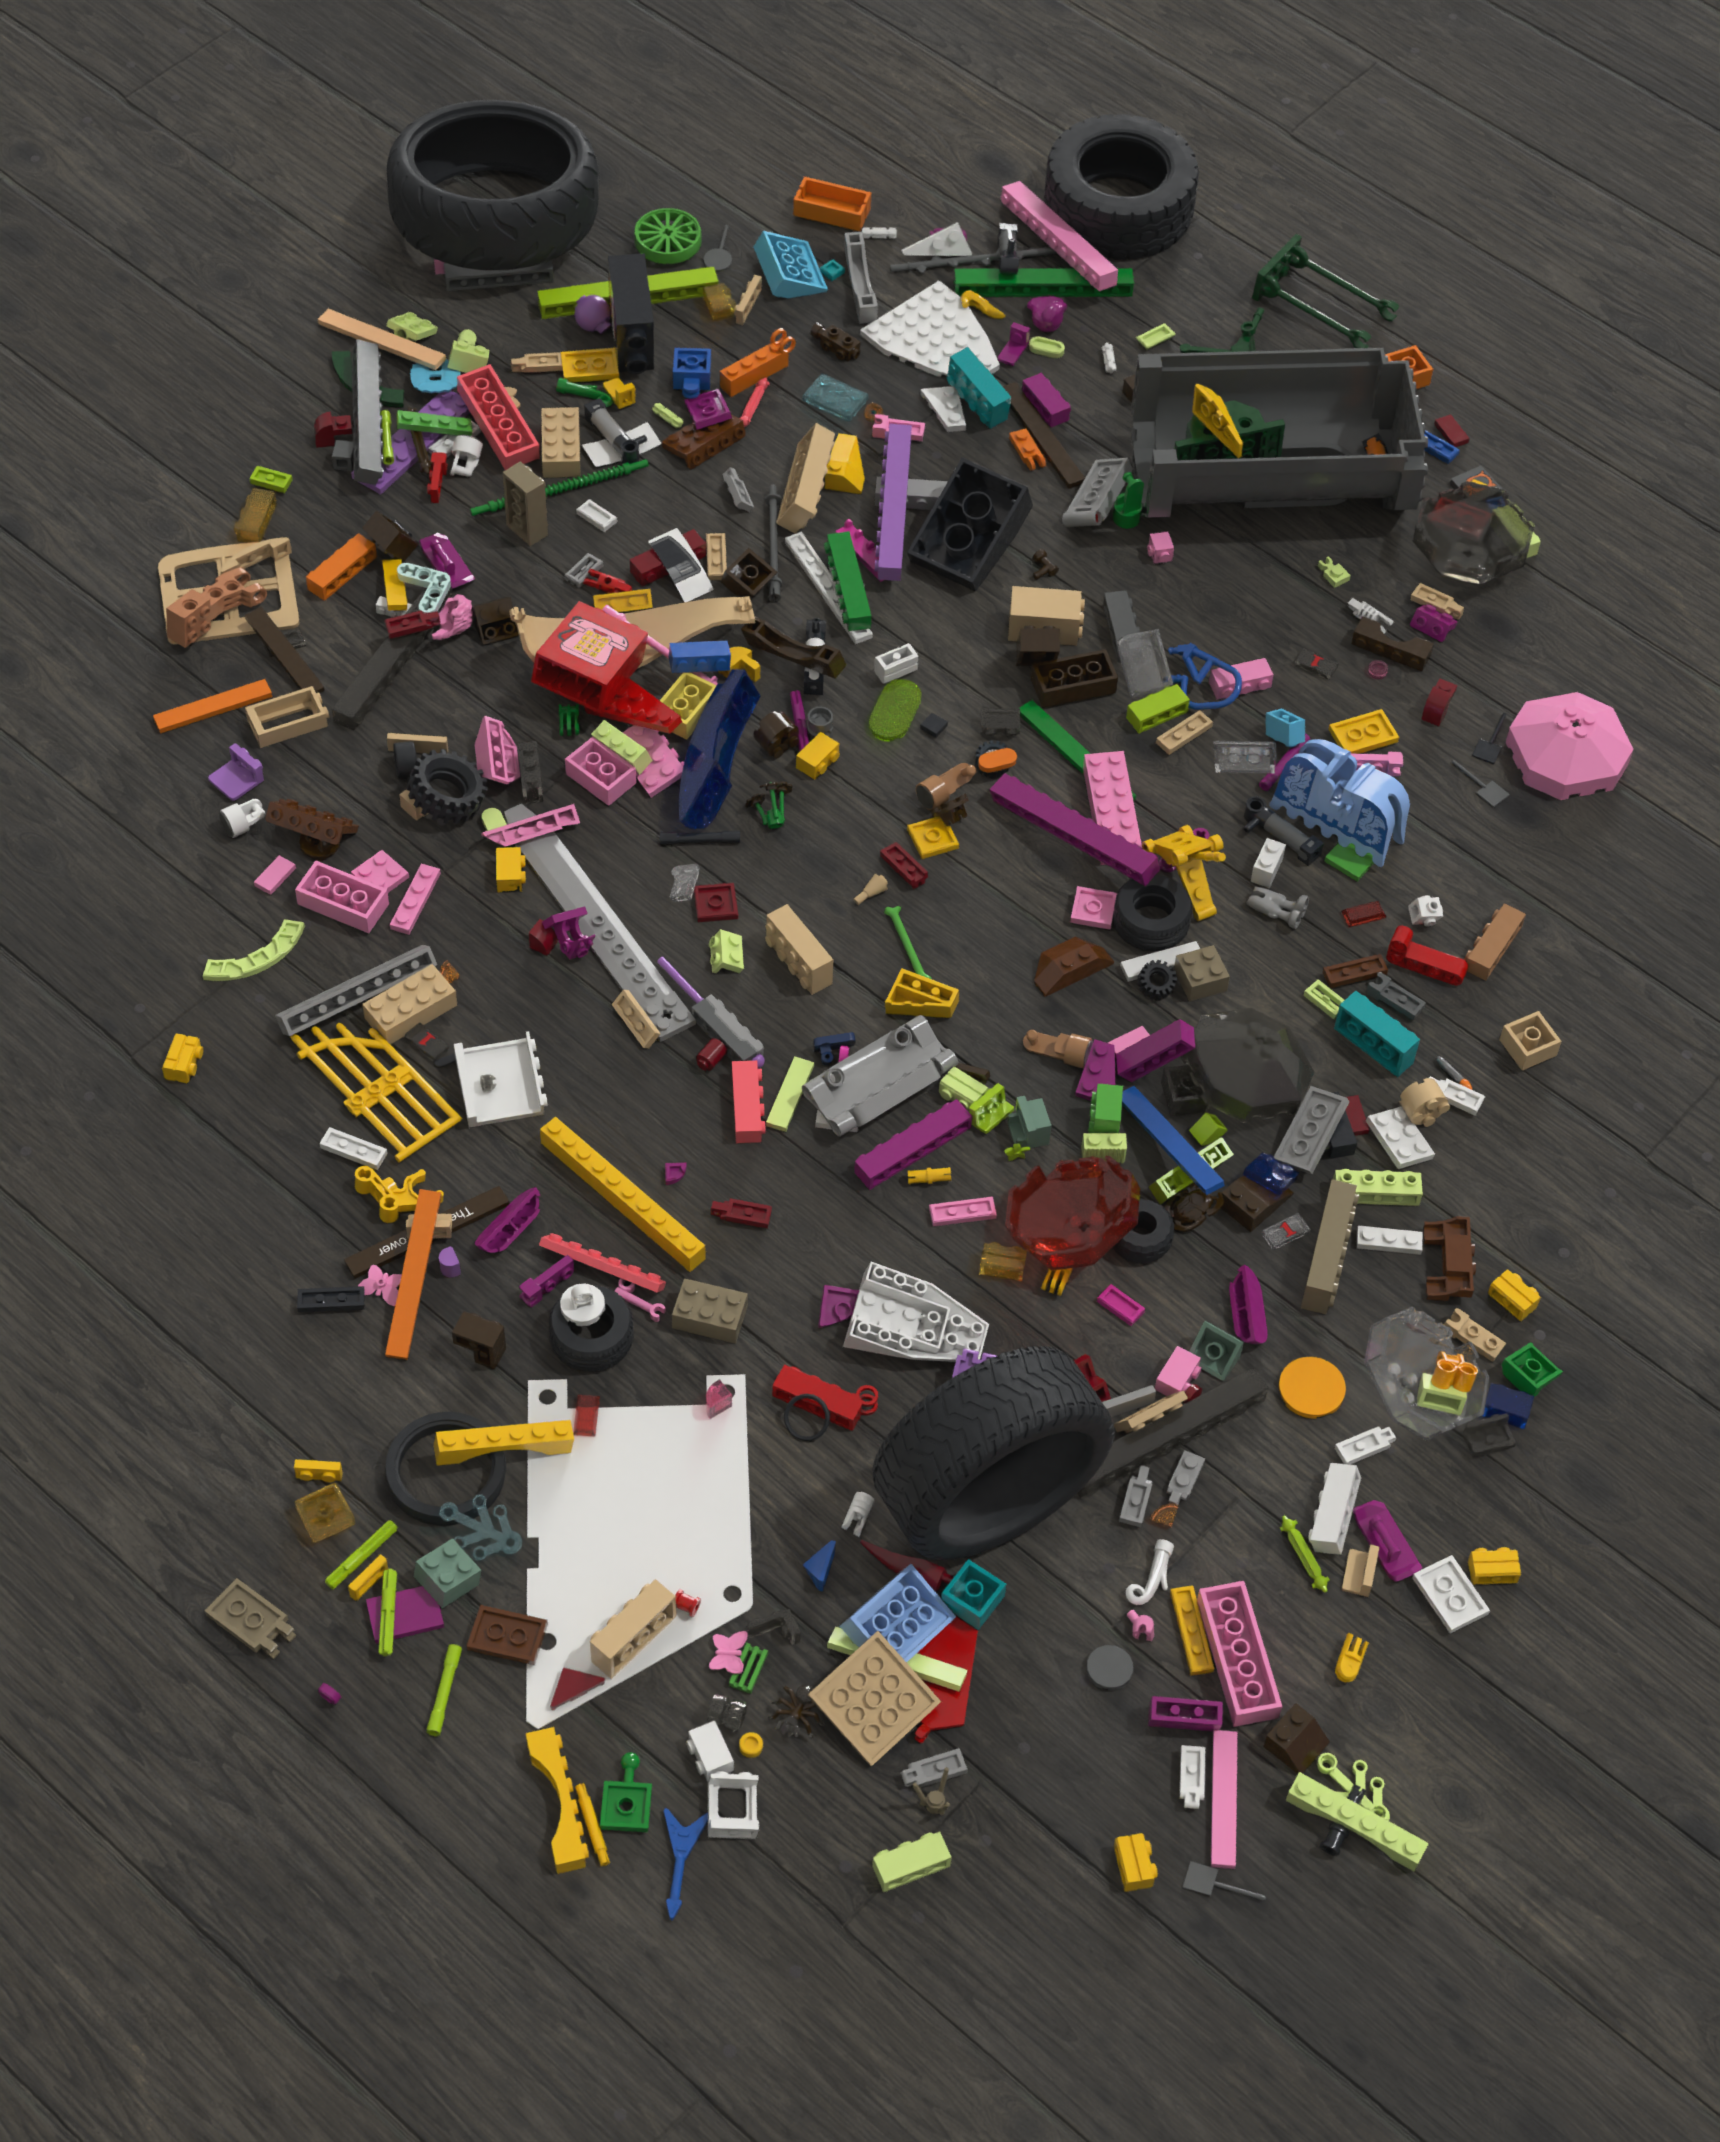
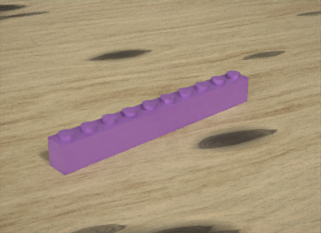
M889 424V431H885V442L888 445H884L883 456L887 457V459H883L882 471H886V474L882 473L881 485H885V487L881 488L880 499L884 500L879 504V513H882V516L878 517V528H881V531H877V542H880V545H876V557H879V560H875L874 571L878 572V580L901 581L912 425Z

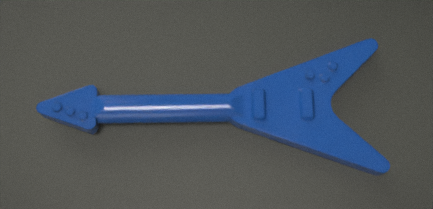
M665 1808L664 1816L675 1857L670 1899L666 1900L670 1920H674L682 1905V1901L679 1898L685 1860L708 1823V1813L704 1814L690 1826L683 1827L669 1809Z

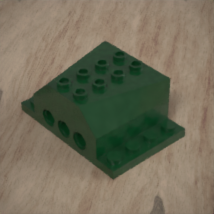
M1235 400L1224 402L1243 442L1240 458H1237L1195 415L1192 416L1187 424L1186 438L1175 441L1174 446L1177 460L1281 458L1285 422L1281 419L1265 423L1258 409Z

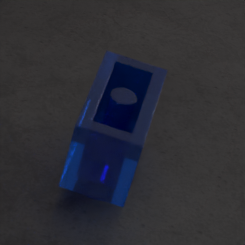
M1491 1383L1481 1416L1525 1429L1534 1396L1524 1391L1509 1389L1501 1384Z

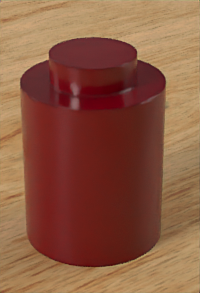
M712 1038L696 1056L697 1065L702 1070L711 1071L728 1052L726 1046L720 1040Z

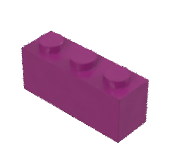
M1042 373L1023 380L1022 391L1050 428L1069 421L1071 406L1062 398L1060 392L1051 385L1049 379H1046Z
M1152 1696L1149 1702L1148 1726L1202 1731L1220 1730L1222 1726L1223 1702Z

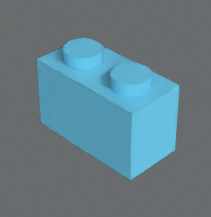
M1282 708L1267 712L1266 735L1275 741L1285 744L1287 747H1295L1297 744L1305 742V720Z

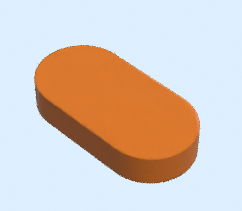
M1010 748L984 753L979 757L978 766L980 770L986 773L1010 768L1016 764L1017 754Z

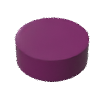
M325 1683L318 1689L320 1696L333 1705H336L342 1698L336 1690Z

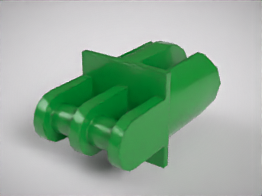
M559 704L560 736H564V724L567 725V736H571V724L575 725V736L579 735V704H576V706H570V704L561 706Z

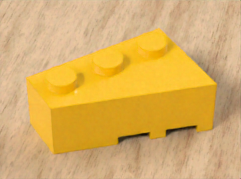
M901 968L885 1001L886 1014L951 1018L959 1002V990Z

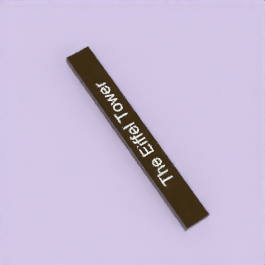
M497 1186L440 1214L452 1215L453 1233L507 1207L510 1203L501 1187ZM404 1230L345 1258V1265L353 1278L356 1279L367 1274L372 1265L381 1267L406 1255L409 1242L407 1231ZM433 1238L432 1242H434V1241H436V1240H438V1239H440V1238Z

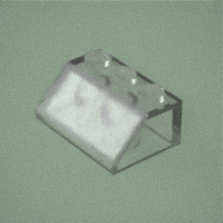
M1213 742L1216 772L1275 773L1277 761L1275 742Z

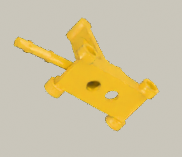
M1185 825L1173 834L1154 841L1148 839L1142 842L1143 850L1148 853L1158 854L1163 857L1168 865L1176 866L1183 887L1190 895L1193 915L1196 921H1201L1217 914L1202 860L1220 862L1226 859L1224 853L1217 852L1224 847L1223 841L1218 834L1210 836L1208 839L1201 838L1193 834L1189 825Z

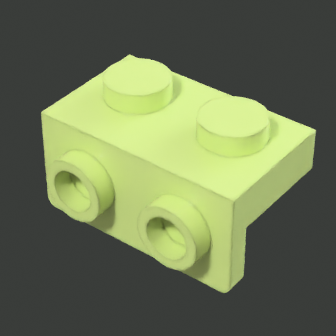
M720 929L715 936L711 937L709 942L712 972L717 973L721 968L740 973L744 969L742 936Z

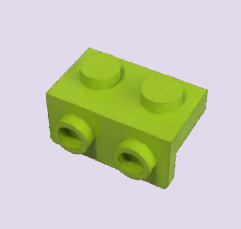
M999 1083L993 1088L988 1089L981 1098L974 1101L969 1107V1113L972 1115V1125L985 1134L990 1132L1008 1114L1014 1111V1106L1005 1099L1004 1086Z

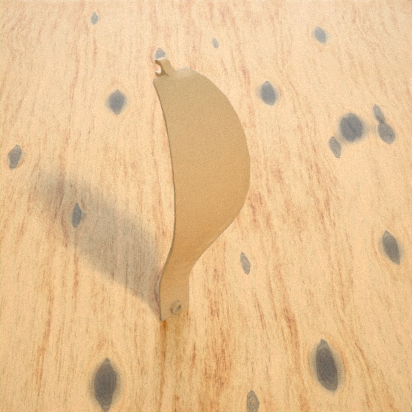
M749 597L703 599L625 613L626 620L629 623L635 624L640 629L649 632L648 636L669 649V643H683L715 626L755 623V616ZM514 607V609L509 611L511 620L517 625L520 642L524 651L532 662H535L536 652L565 618L525 615L524 608H521L519 612L518 607ZM646 644L643 662L639 667L650 663L662 656V654Z

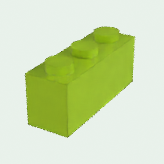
M1176 684L1166 687L1155 694H1150L1139 701L1132 702L1128 705L1126 718L1139 734L1187 713L1190 699Z

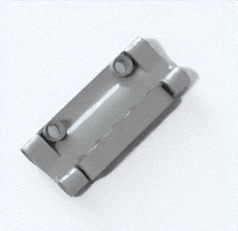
M919 1015L825 1070L819 1076L802 1085L801 1089L807 1100L820 1111L833 1132L840 1137L853 1128L869 1122L941 1077L940 1075L952 1069L953 1066L958 1065V1059L952 1050L946 1049L941 1045L924 1016ZM897 1034H900L902 1037L901 1043L897 1040ZM831 1073L835 1076L834 1083L830 1080Z

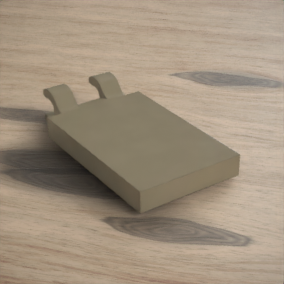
M238 1578L205 1610L206 1616L257 1653L262 1648L272 1659L280 1653L276 1649L278 1645L273 1642L279 1633L288 1642H291L296 1637V1634L293 1633L294 1628L286 1623L289 1620L288 1616Z

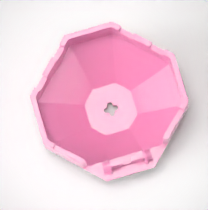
M1578 692L1525 702L1511 724L1506 739L1507 747L1513 751V760L1517 768L1521 769L1523 773L1522 779L1524 783L1559 800L1569 799V795L1578 794L1579 797L1595 794V790L1604 789L1605 792L1612 791L1627 768L1633 752V747L1614 709ZM1575 721L1579 722V726L1573 727L1572 725Z

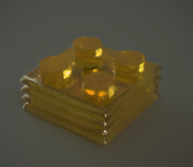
M332 1483L295 1500L296 1510L313 1543H317L355 1525L354 1515L337 1483Z

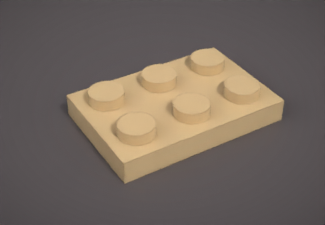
M1184 1391L1170 1394L1114 1424L1117 1432L1125 1431L1126 1434L1131 1431L1134 1432L1144 1427L1145 1423L1153 1422L1163 1417L1164 1413L1182 1407L1181 1402L1188 1398Z

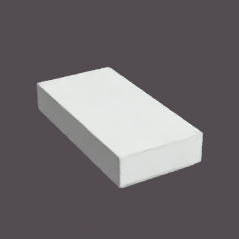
M590 499L576 509L577 515L603 532H606L617 523V517Z

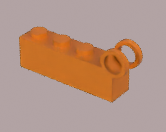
M784 329L776 330L770 338V344L720 371V388L730 397H733L758 383L759 380L767 378L787 367L789 353L796 345L795 339L792 337L786 338L787 333ZM782 333V337L775 342L776 336ZM791 341V345L785 350L784 346Z

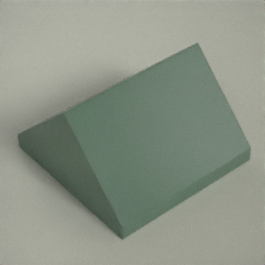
M1204 1321L1189 1352L1201 1358L1199 1367L1224 1381L1240 1359L1244 1342Z

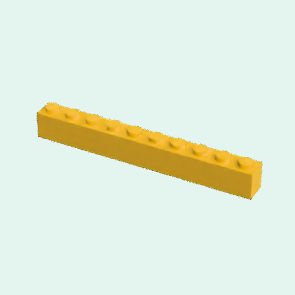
M554 1117L540 1129L541 1144L689 1272L706 1259L705 1245L557 1117Z

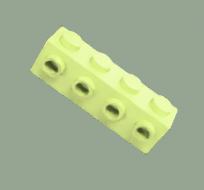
M1341 1169L1335 1170L1333 1180L1357 1185L1355 1194H1359L1357 1204L1419 1206L1423 1195L1421 1173H1414L1412 1171H1355Z

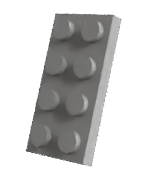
M1310 1086L1273 1159L1278 1163L1313 1174L1349 1104V1100L1346 1097Z

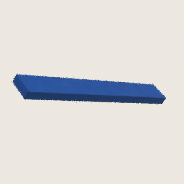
M1135 1086L1123 1091L1122 1106L1205 1195L1225 1186L1224 1180Z

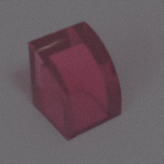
M720 1379L709 1387L706 1394V1412L709 1419L732 1407V1394Z

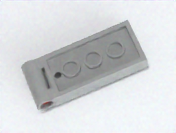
M1128 458L1095 460L1068 510L1063 514L1062 521L1065 527L1097 526L1105 520L1126 483L1122 479L1124 473L1132 472L1133 470Z

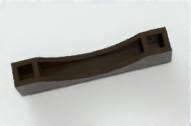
M755 617V623L745 624L741 628L749 645L836 679L847 665L839 649L826 644L811 646L800 643L781 633L767 621Z

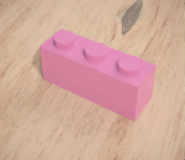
M1266 658L1231 665L1239 671L1242 677L1240 694L1271 688L1273 673ZM1221 668L1212 669L1209 678V684L1216 699L1228 698L1235 688L1234 676Z

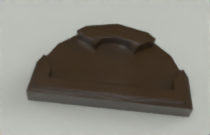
M961 1063L955 1066L983 1085L988 1082L991 1076L990 1071L987 1069Z

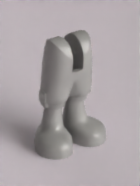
M1255 886L1251 893L1252 896L1246 902L1249 907L1270 918H1280L1286 921L1291 928L1296 929L1300 924L1301 918L1305 915L1309 896L1302 895L1296 902L1289 901L1280 893Z

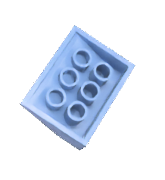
M910 1564L854 1612L840 1627L858 1647L879 1631L907 1663L956 1616L915 1567Z

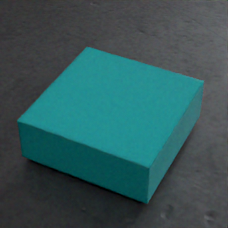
M832 259L820 267V272L833 281L845 273V268Z

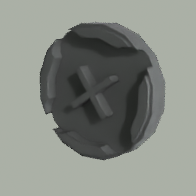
M1104 1645L1096 1648L1090 1654L1087 1661V1675L1090 1681L1100 1689L1104 1688L1108 1689V1691L1121 1689L1129 1683L1133 1674V1662L1130 1655L1124 1649L1115 1645Z

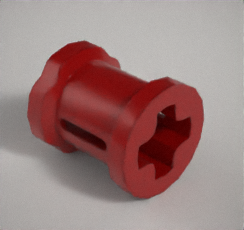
M679 1589L675 1595L676 1608L694 1617L700 1607L701 1598H693L685 1594L684 1590Z

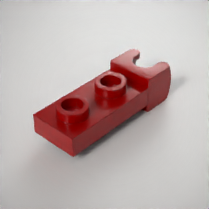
M435 452L431 456L432 470L429 472L431 484L428 483L427 494L431 495V503H439L443 475H447L448 468L446 453Z

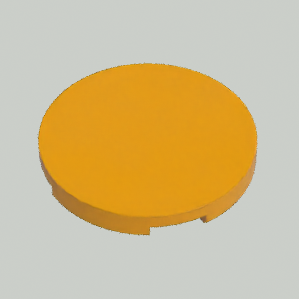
M1303 1357L1289 1363L1281 1373L1278 1386L1286 1407L1299 1416L1316 1419L1330 1413L1333 1414L1337 1411L1344 1400L1346 1384L1341 1372L1332 1363L1317 1357Z

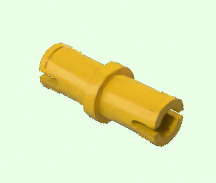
M929 1167L927 1170H908V1177H912L908 1178V1184H932V1182L951 1181L950 1167L931 1169Z

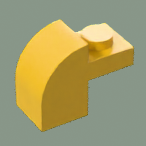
M745 647L729 648L731 653L730 671L718 672L729 680L733 679L740 672L753 682L759 680L760 665L756 660H752V651Z

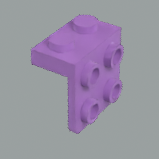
M236 743L229 747L231 761L208 777L209 782L232 801L237 800L264 781L261 762L258 759L252 758L245 748H241Z

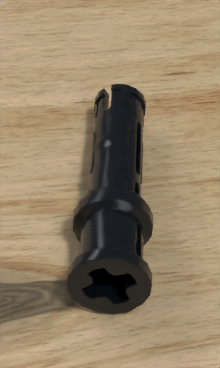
M1352 1785L1347 1799L1360 1805L1366 1790L1362 1788L1359 1791L1360 1786ZM1335 1822L1329 1825V1833L1325 1841L1321 1842L1320 1848L1332 1856H1339L1341 1852L1339 1849L1344 1839L1348 1838L1349 1830Z

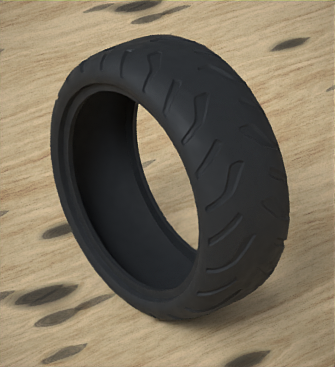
M477 100L448 105L416 119L407 125L394 141L387 161V191L390 214L402 237L406 238L409 244L416 250H420L421 253L443 263L462 268L487 271L532 267L562 256L577 246L592 228L598 209L599 170L597 158L591 143L581 129L566 118L545 108L504 100ZM487 170L523 173L551 184L540 191L528 195L505 199L466 197L448 192L436 186V184L460 174Z

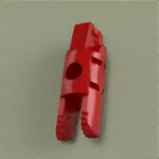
M589 569L588 573L592 577L597 578L598 581L585 578L583 584L607 593L633 591L632 587L625 584L624 580L593 569Z

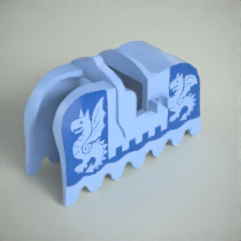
M1321 739L1307 741L1299 750V754H1295L1285 764L1269 806L1275 810H1279L1281 806H1284L1287 809L1289 818L1296 819L1299 815L1302 816L1307 828L1311 829L1315 825H1319L1321 834L1324 837L1329 838L1332 834L1337 835L1338 843L1342 847H1347L1350 843L1354 844L1355 852L1359 856H1365L1367 853H1370L1373 856L1374 864L1382 867L1392 833L1395 842L1398 844L1404 843L1410 807L1406 790L1395 778L1377 770L1370 763L1363 764L1356 771V758L1351 755L1350 751L1332 742Z

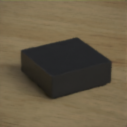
M931 713L920 724V729L937 738L948 726V721Z

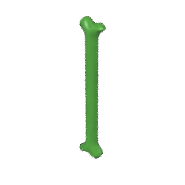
M886 907L884 913L891 917L915 973L931 979V976L925 974L899 917L901 907Z

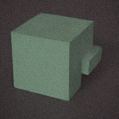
M1025 1096L1017 1097L1016 1113L1008 1114L1007 1122L1014 1144H1020L1021 1148L1049 1145L1051 1123L1043 1099L1027 1101Z

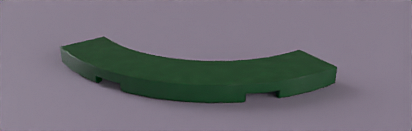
M332 351L334 370L341 383L352 392V361L350 351ZM379 387V390H382L379 402L383 406L404 407V390Z

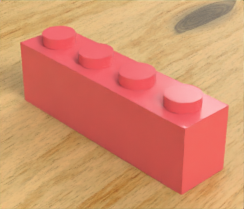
M757 1060L732 1061L736 1143L761 1142V1134L766 1133L765 1121H761V1116H764V1103L760 1104V1099H763V1086H759L758 1082L762 1081V1069H758Z

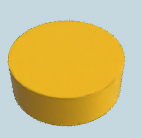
M753 1732L744 1734L739 1741L740 1752L748 1758L757 1757L763 1750L762 1738Z

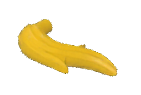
M966 291L961 296L964 308L969 306L975 307L984 314L996 319H1003L1005 317L1001 311L973 291Z

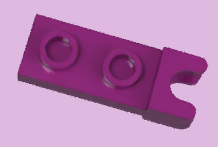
M566 1255L534 1280L529 1278L522 1283L519 1289L523 1291L520 1294V1298L529 1307L535 1306L542 1300L543 1294L551 1292L559 1282L568 1279L574 1272L573 1259Z

